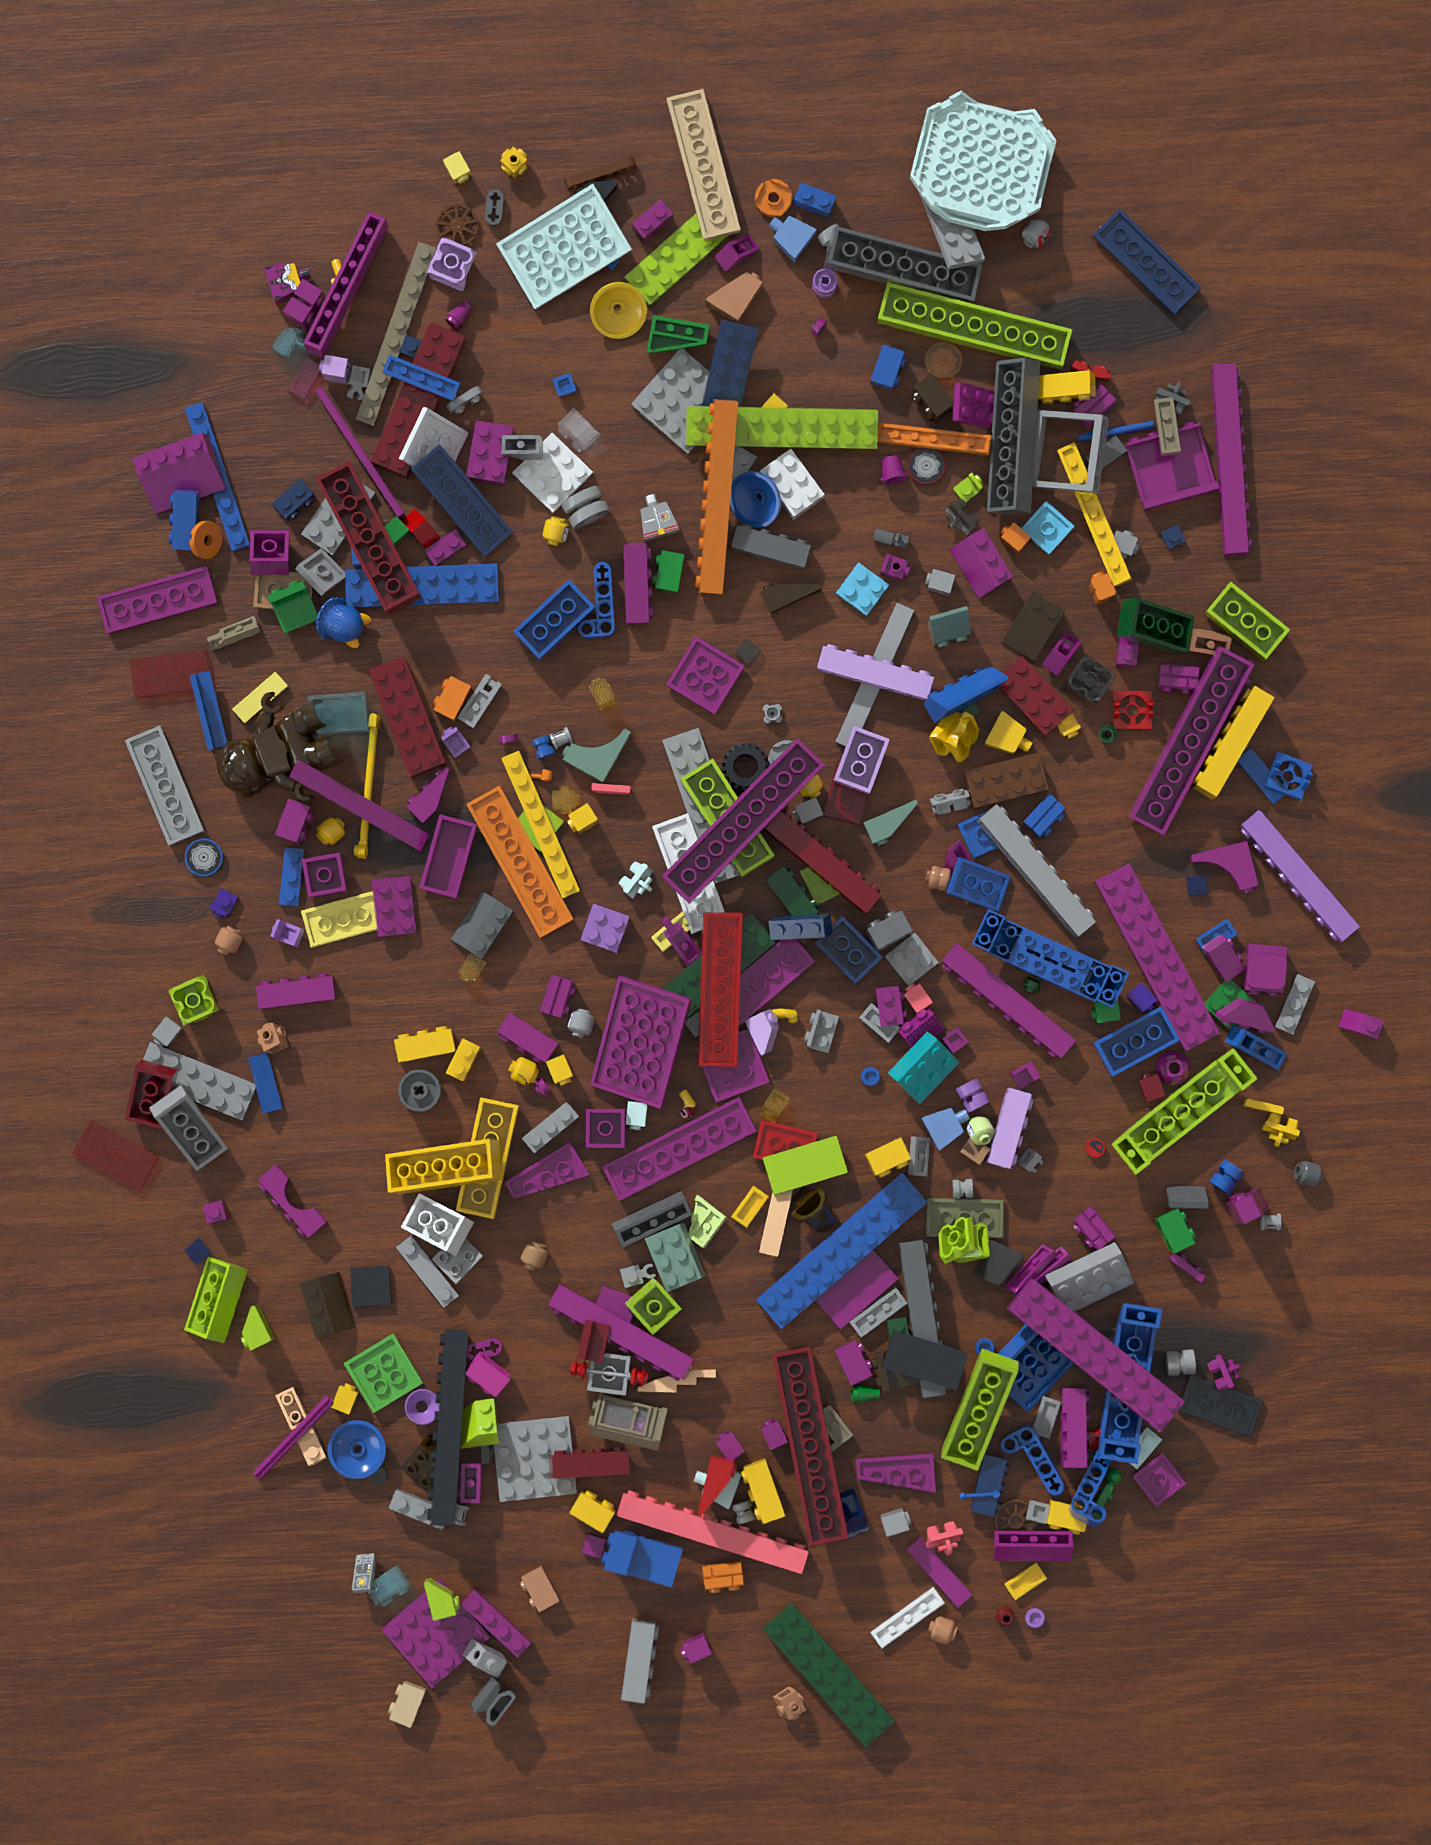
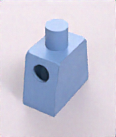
M791 216L784 223L775 217L769 224V227L777 232L773 237L774 243L793 262H796L816 235L815 228Z
M952 1108L922 1117L921 1120L939 1151L964 1132L961 1124L970 1120L965 1109L954 1114Z

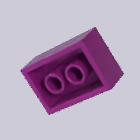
M482 421L475 422L466 475L470 481L499 486L506 485L510 457L501 454L502 435H514L515 430L513 426Z

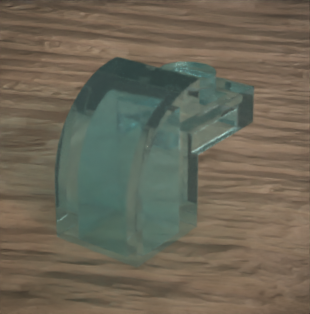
M300 328L285 329L276 338L272 346L273 351L291 360L297 347L306 351L303 344L306 336L304 339L302 338L305 334L304 331Z

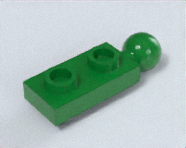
M1113 1468L1107 1472V1482L1103 1485L1094 1503L1103 1507L1106 1501L1110 1502L1114 1495V1491H1112L1114 1484L1119 1483L1122 1479V1474L1118 1469ZM1098 1513L1091 1514L1095 1520L1101 1518Z

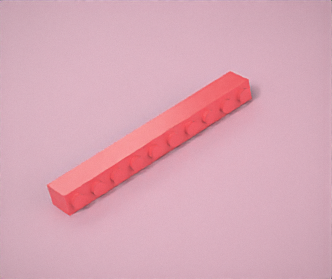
M628 1490V1493H623L617 1512L618 1517L800 1574L803 1572L809 1552L803 1544L795 1542L794 1545H791L784 1538L776 1537L775 1540L769 1538V1534L758 1531L756 1534L750 1532V1528L739 1525V1528L731 1526L732 1522L723 1519L720 1522L714 1521L713 1516L704 1513L702 1516L694 1514V1510L688 1508L679 1510L676 1509L675 1504L665 1502V1505L657 1503L658 1499L650 1496L644 1499L639 1497V1493Z

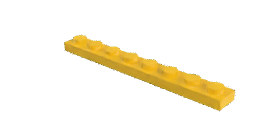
M1074 442L1057 450L1071 484L1086 485L1088 472L1076 443ZM1075 492L1113 586L1117 587L1131 581L1132 578L1097 494Z
M517 751L501 758L562 899L580 892L520 752Z

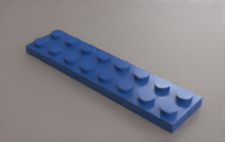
M498 564L406 567L422 597L408 606L499 602ZM346 569V606L354 608L382 607L364 570Z

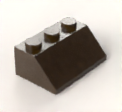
M339 1272L300 1283L315 1339L355 1328Z

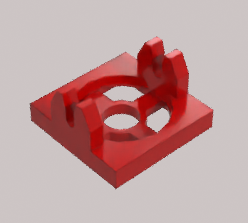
M1113 691V726L1117 730H1152V691ZM1135 696L1142 699L1146 707H1139L1135 703ZM1129 697V704L1126 707H1119L1121 701ZM1134 705L1137 707L1138 712L1135 716H1130L1127 713L1128 706ZM1139 713H1147L1143 721L1136 724L1135 717ZM1120 714H1126L1129 717V724L1122 721Z

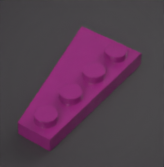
M569 1142L504 1183L512 1197L516 1199L590 1174Z
M933 1453L856 1459L857 1479L936 1493Z

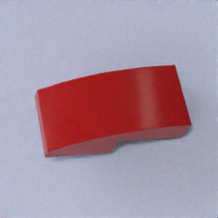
M1076 360L1070 370L1073 372L1089 371L1090 366L1084 361L1079 362ZM1095 365L1093 370H1090L1095 373V381L1108 382L1112 376L1109 374L1110 371L1102 365L1100 367Z

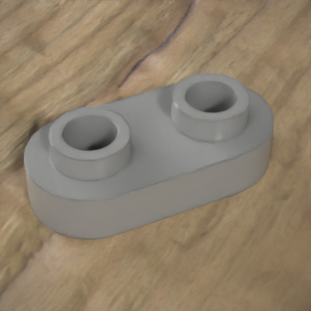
M476 386L456 398L454 402H450L447 408L450 413L459 414L466 409L465 406L469 403L475 404L481 400L483 392L479 386Z

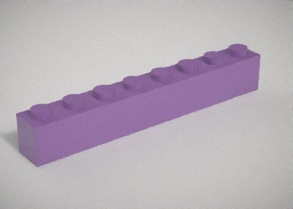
M1260 810L1240 825L1242 835L1254 842L1253 847L1259 854L1263 853L1267 859L1265 861L1272 869L1275 867L1278 870L1279 878L1284 883L1288 882L1290 884L1292 893L1297 898H1302L1304 907L1310 913L1314 912L1317 916L1315 918L1322 927H1327L1330 931L1328 933L1335 942L1337 940L1339 943L1343 942L1360 927Z

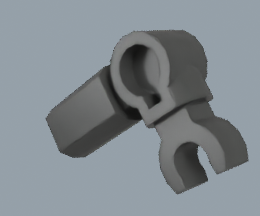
M876 529L873 541L889 546L894 544L896 548L908 550L910 536L899 533L894 536V533Z

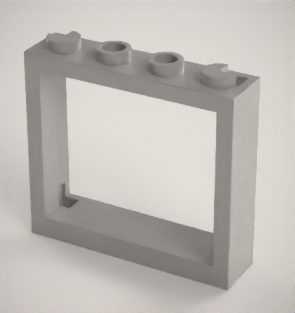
M1038 410L1032 488L1099 494L1109 418L1098 414ZM1047 418L1094 421L1086 485L1039 481Z

